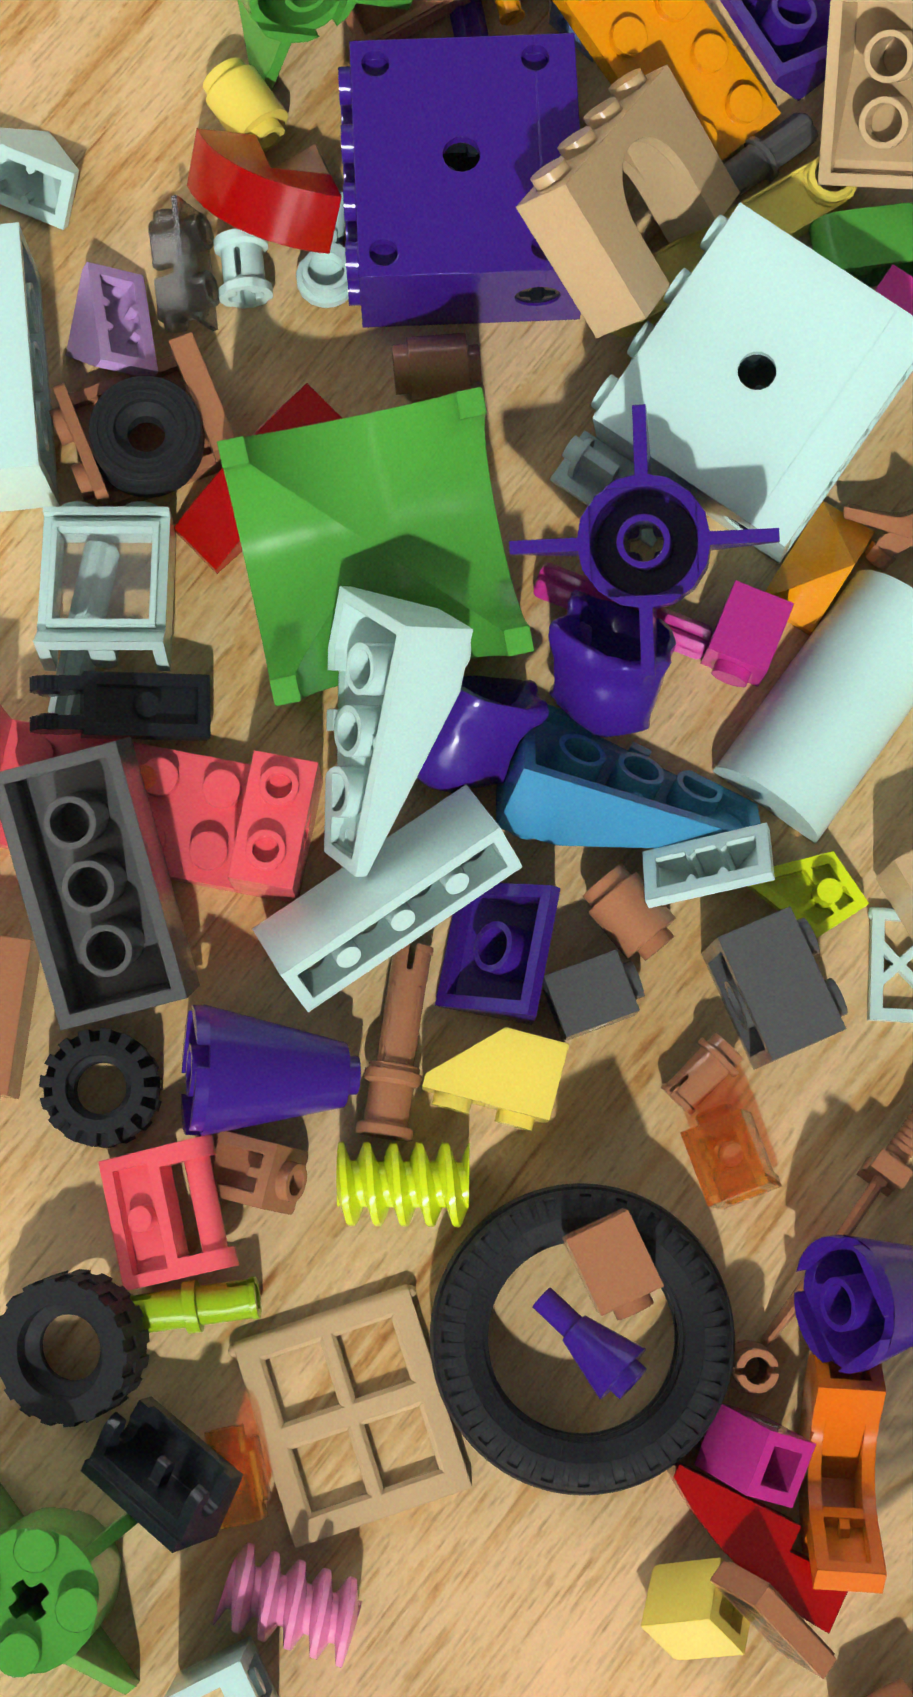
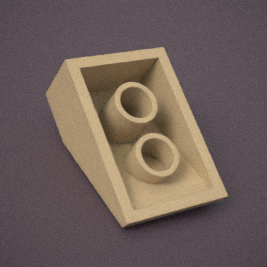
M913 0L830 1L818 185L913 189Z

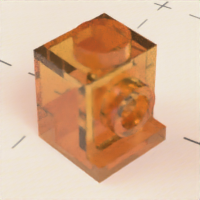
M731 1104L719 1105L696 1115L697 1126L680 1132L708 1207L724 1210L782 1187L778 1174H775L751 1112L741 1108L733 1110ZM738 1143L743 1151V1159L737 1166L729 1167L724 1161V1150L730 1144Z

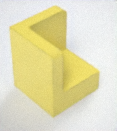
M721 1557L659 1564L652 1570L641 1627L674 1659L689 1660L745 1655L750 1622L710 1581L724 1561Z

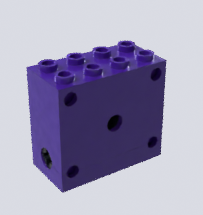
M574 33L349 41L350 66L338 67L339 100L341 106V152L344 175L343 203L346 226L345 253L349 306H361L362 327L580 319L581 312L516 209V206L534 187L530 180L532 175L544 165L559 158L561 155L557 149L559 144L580 130Z

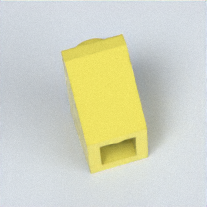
M505 1027L427 1072L424 1077L422 1090L434 1093L432 1105L469 1114L471 1105L476 1104L497 1110L494 1120L497 1123L532 1131L534 1121L547 1123L550 1120L569 1044Z

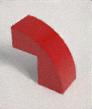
M196 128L187 187L194 198L205 209L235 228L261 239L300 250L330 253L342 197L331 174L271 168L256 135Z

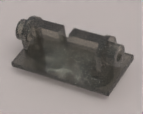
M178 195L171 196L172 209L166 208L155 211L153 213V221L148 224L153 268L157 271H162L173 267L174 273L154 279L157 319L164 323L165 331L170 333H180L188 330V321L194 319L210 330L216 331L218 330L216 306L219 305L220 300L218 294L219 287L212 274L210 249L214 245L212 227L203 213H200Z

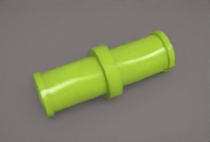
M256 1276L243 1280L201 1286L198 1280L182 1282L181 1289L140 1295L131 1294L130 1296L135 1306H140L144 1315L142 1321L145 1330L148 1329L149 1333L186 1328L188 1334L203 1332L204 1326L208 1324L253 1318V1320L260 1319L262 1312L261 1295Z

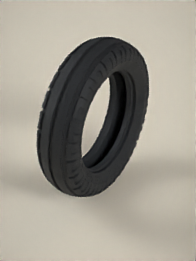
M587 1183L556 1185L524 1194L499 1207L483 1219L467 1235L453 1254L440 1280L432 1308L430 1322L432 1367L440 1396L453 1422L470 1445L496 1468L518 1481L554 1493L600 1495L618 1492L647 1482L671 1468L692 1450L715 1419L726 1395L734 1362L735 1330L731 1304L723 1279L708 1251L692 1231L669 1211L638 1194L612 1186ZM623 1208L629 1211L664 1285L661 1289L670 1307L674 1325V1351L671 1365L665 1381L655 1397L643 1410L626 1422L606 1430L590 1433H573L553 1429L523 1413L508 1398L497 1381L492 1368L488 1347V1329L491 1312L496 1298L507 1279L526 1260L547 1248L564 1244L563 1236Z

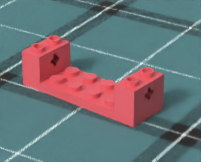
M0 705V771L120 740L81 738V733L71 735L30 733V722L12 719ZM133 742L139 766L149 765L155 770L157 775L155 784L151 788L146 789L172 881L288 903L300 897L323 785L318 762L254 750L251 764ZM0 820V848L9 849Z

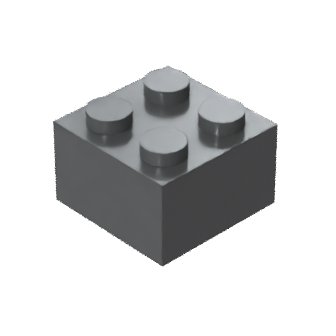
M791 906L717 937L701 953L753 1070L846 1029L841 1018L848 1013L844 997L832 978L823 979L813 957L820 953L816 936L805 918L796 919Z

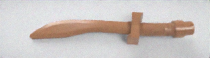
M913 1110L886 1149L882 1148L874 1157H867L856 1175L869 1183V1185L835 1235L851 1236L880 1192L888 1197L895 1189H903L913 1175V1170L906 1166L913 1156ZM804 1277L763 1334L759 1342L760 1344L768 1347L796 1315L794 1292L804 1291Z

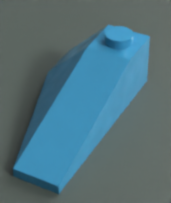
M547 704L549 716L542 724L531 729L520 740L510 760L503 783L497 784L496 823L501 829L509 831L521 839H536L556 846L659 848L761 824L758 804L691 770L681 771L678 775H675L661 768L658 763L649 758L652 750L634 741L629 750H626L598 735L592 734L576 723L563 709Z

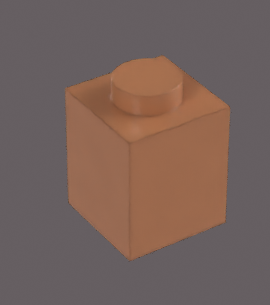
M621 1208L562 1237L596 1311L601 1316L613 1311L616 1319L622 1320L654 1304L650 1293L664 1287L628 1210Z

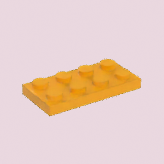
M552 0L611 85L625 74L637 68H641L643 74L646 75L662 66L668 65L721 160H724L743 145L746 139L754 136L781 114L705 0Z

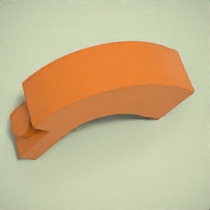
M809 1350L802 1396L800 1435L814 1442L816 1446L799 1489V1517L802 1552L809 1553L813 1589L883 1594L887 1572L875 1494L877 1436L886 1396L882 1364L867 1371L846 1374L839 1372L841 1367L833 1361L823 1363Z

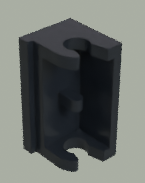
M152 1396L138 1401L130 1415L126 1428V1419L118 1412H114L105 1423L90 1459L84 1461L81 1472L171 1553L216 1537L244 1475Z

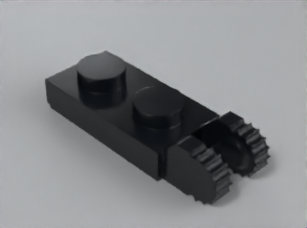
M83 671L80 676L36 675L29 677L30 693L38 694L42 697L80 694V715L41 713L30 717V733L46 735L81 733V738L124 739L131 737V739L207 741L211 738L210 675Z

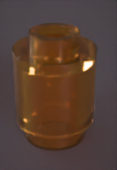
M243 1423L204 1432L206 1443L244 1475L220 1529L238 1527L269 1517L266 1501L270 1500L272 1496L259 1433L245 1435Z

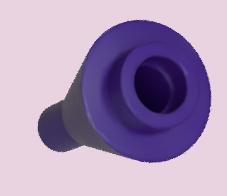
M551 1287L534 1303L532 1308L564 1337L562 1341L600 1400L610 1391L618 1399H621L647 1370L639 1361L646 1348L586 1315L582 1317Z

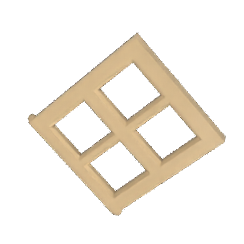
M404 1284L234 1341L228 1348L229 1354L237 1358L295 1548L472 1488L449 1413L436 1384L431 1356L412 1300L416 1295V1288L413 1285ZM391 1318L411 1380L356 1398L337 1336ZM320 1342L339 1404L284 1422L265 1360ZM419 1406L439 1469L384 1487L365 1424ZM348 1430L367 1493L312 1512L293 1449Z

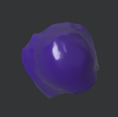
M574 590L568 599L567 615L553 620L549 626L548 637L554 657L555 680L550 688V695L576 723L594 735L613 737L649 729L651 713L655 707L665 673L672 663L671 657L676 646L673 631L669 625L657 617L656 676H641L639 611Z
M463 676L460 693L417 778L428 787L449 793H454L464 785L471 789L503 783L510 760L520 740L531 729L542 724L549 716L547 702L539 697L536 683L532 680L523 681L513 678Z

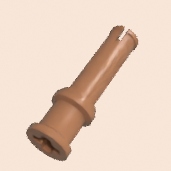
M410 944L392 956L377 1060L370 1061L368 1067H365L363 1077L369 1081V1089L363 1120L356 1122L355 1132L358 1134L395 1141H413L414 1131L408 1127V1120L414 1088L420 1087L422 1082V1076L419 1075L420 1069L414 1067V1060L418 1045L430 961L434 949L430 946L416 944L412 969H407Z

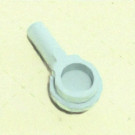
M339 191L342 199L330 253L310 251L299 263L296 271L297 289L301 296L311 305L321 308L336 307L349 299L345 247H343L345 220L342 191Z

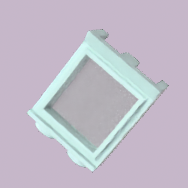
M72 501L62 506H43L44 526L38 622L33 643L44 671H57L58 650H88L92 664L105 669L114 668L118 665L119 650H152L158 671H171L176 533L170 507H158L153 503L144 501L131 502L125 506H94L82 501Z

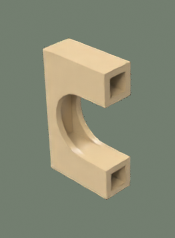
M668 65L662 66L646 75L643 74L641 68H637L616 80L608 89L612 95L611 98L601 102L586 113L583 119L587 125L559 144L557 149L561 154L560 157L544 165L532 175L530 180L534 187L516 206V209L596 338L646 319L670 286L631 217L624 194L623 172L638 189L669 243L711 226L720 214H725L740 193Z

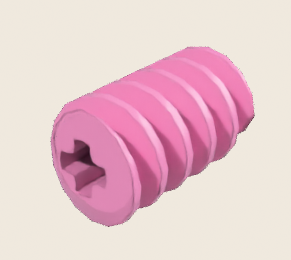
M247 1542L233 1560L212 1625L217 1622L226 1609H230L231 1631L240 1634L251 1618L254 1617L257 1618V1640L266 1642L277 1626L283 1627L284 1649L291 1651L303 1634L309 1636L310 1658L317 1660L327 1645L332 1643L335 1644V1666L342 1668L362 1605V1601L358 1600L357 1578L347 1577L337 1592H333L332 1572L330 1569L322 1568L312 1583L309 1584L306 1579V1561L298 1559L287 1574L282 1575L279 1552L272 1551L261 1566L258 1567L255 1566V1544Z

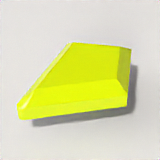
M834 851L774 866L775 880L747 886L777 911L791 906L797 920L805 918L808 921L816 939L869 905V902Z

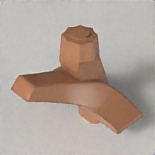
M856 504L844 505L843 516L845 519L887 531L881 535L878 541L872 540L863 553L867 560L876 568L885 571L896 560L895 555L913 545V508L905 512H887L863 508Z

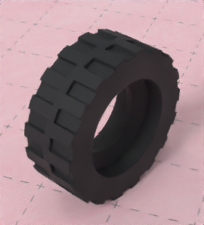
M78 1269L70 1273L67 1270L22 1288L24 1292L13 1296L6 1304L8 1307L6 1312L0 1315V1377L6 1387L4 1391L9 1399H14L21 1406L20 1411L28 1417L35 1416L41 1419L40 1423L49 1426L63 1424V1428L75 1427L84 1421L88 1423L120 1406L129 1399L127 1395L136 1390L143 1379L140 1377L142 1371L148 1366L149 1354H147V1343L150 1342L148 1329L145 1330L142 1321L144 1315L140 1306H135L130 1298L131 1294L124 1286L119 1287L113 1283V1278L103 1273L99 1275L91 1274V1270ZM75 1315L81 1317L93 1327L98 1336L100 1358L94 1371L84 1379L69 1380L55 1373L47 1363L43 1351V1338L49 1324L58 1316Z

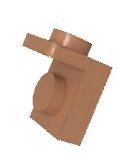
M228 1131L210 1134L213 1135L216 1155L210 1156L219 1198L288 1215L293 1214L296 1202L302 1196L307 1183V1151Z

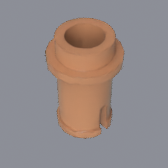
M716 1032L708 1040L702 1037L697 1042L701 1048L667 1083L661 1086L665 1093L690 1116L729 1074L732 1077H736L739 1073L736 1067L743 1058Z
M750 1340L735 1343L734 1362L729 1385L741 1393L767 1392L775 1386L779 1378V1373H775V1367H779L778 1362L767 1347L759 1342ZM756 1357L759 1361V1371L756 1376L747 1379L740 1369L745 1368L747 1362Z

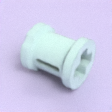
M237 228L218 234L214 238L213 244L215 254L221 257L224 284L218 288L220 303L228 307L241 309L254 308L266 304L268 300L273 298L272 283L265 278L263 254L268 250V241Z

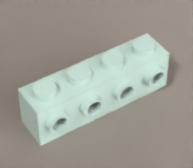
M464 785L387 837L367 877H355L343 867L252 928L283 980L307 1012H310L523 866L500 826L470 788Z

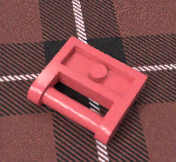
M213 1135L186 1139L98 1162L122 1285L128 1291L239 1265L236 1247L228 1246L210 1158V1156L216 1155ZM183 1162L185 1164L203 1252L191 1256L189 1255L171 1166Z

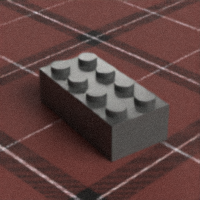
M131 737L0 771V820L60 1031L188 998L200 986Z

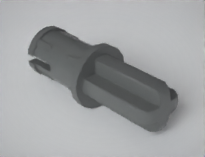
M794 113L760 138L755 136L749 137L745 140L744 149L723 163L740 192L736 199L762 180L772 181L777 178L778 168L816 142L818 131L808 114Z

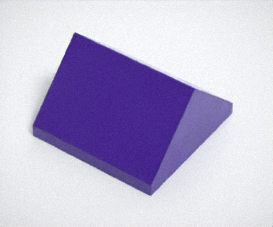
M720 0L776 86L797 101H800L825 81L831 0Z
M498 883L454 913L435 1005L442 1008L532 1025L537 1016L561 888L553 885Z

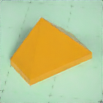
M825 501L818 507L765 590L767 593L794 603L787 622L808 635H811L875 533V531L861 523L845 519L843 512Z

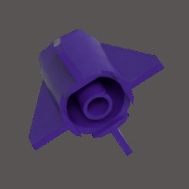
M646 404L632 405L634 475L614 480L593 498L580 518L577 538L509 541L510 555L579 556L583 572L598 592L619 605L639 608L641 676H656L657 609L675 605L697 588L708 569L711 550L779 543L780 533L779 528L710 531L706 513L690 491L668 477L652 475ZM651 528L655 538L664 540L661 551L655 552L654 559L643 562L642 556L639 553L630 551L631 542L641 540L642 529Z

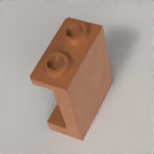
M192 332L169 340L172 355L157 361L158 373L155 376L168 380L184 390L195 403L201 416L204 436L203 457L197 471L185 485L218 473L222 469L217 441L235 438ZM124 373L74 393H68L64 383L52 387L59 407L48 411L62 445L75 443L81 462L71 465V469L85 501L96 497L100 506H125L131 502L151 499L133 496L120 491L103 477L92 454L88 433L92 410L102 394L114 384L127 378L136 377V375ZM153 423L139 424L133 428L129 435L130 444L135 449L143 452L156 450L165 439L164 431Z

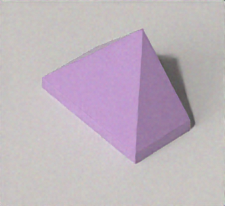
M86 262L81 273L65 356L108 370L136 376H156L158 367L143 275Z

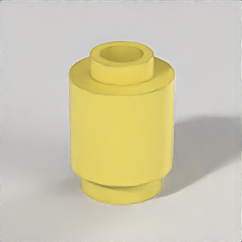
M236 57L221 62L209 72L203 82V89L207 94L206 104L225 131L256 135L264 152L277 145L285 134L284 127L288 120V113L256 68L252 65H245L242 59Z

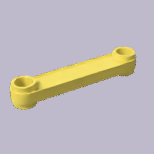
M819 155L816 159L741 203L798 239L809 232V225L817 218L832 212L843 211L849 207L857 187L838 186L840 188L839 191H828L818 185ZM738 204L727 210L723 216L729 219ZM709 227L682 237L652 254L670 285L683 268L693 272L705 252L700 248V244ZM665 294L646 319L613 331L611 334L618 337H630L636 335L647 321L652 324L659 321L669 305L663 301Z

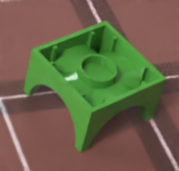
M482 387L329 422L217 441L251 587L275 706L299 702L309 695L338 686L339 671L328 670V645L340 586H351L442 610L473 628L470 658L485 656L510 657L534 651L530 626L522 614L512 583L495 509L486 451L485 416L487 411Z

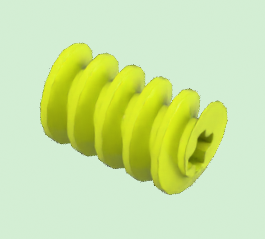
M344 1141L338 1142L336 1166L337 1206L341 1207L345 1221L349 1226H356L364 1207L368 1208L372 1223L375 1226H382L389 1208L394 1207L401 1226H409L415 1209L420 1208L426 1225L434 1227L442 1208H447L452 1225L454 1227H461L469 1208L470 1143L466 1146L461 1162H456L449 1143H441L435 1161H429L423 1143L416 1142L409 1160L403 1161L397 1143L389 1142L383 1160L377 1161L370 1142H363L356 1160H350Z

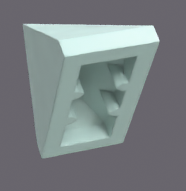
M0 127V204L64 230L69 224L79 169L49 131Z
M767 822L642 851L644 894L648 908L775 880L771 835Z

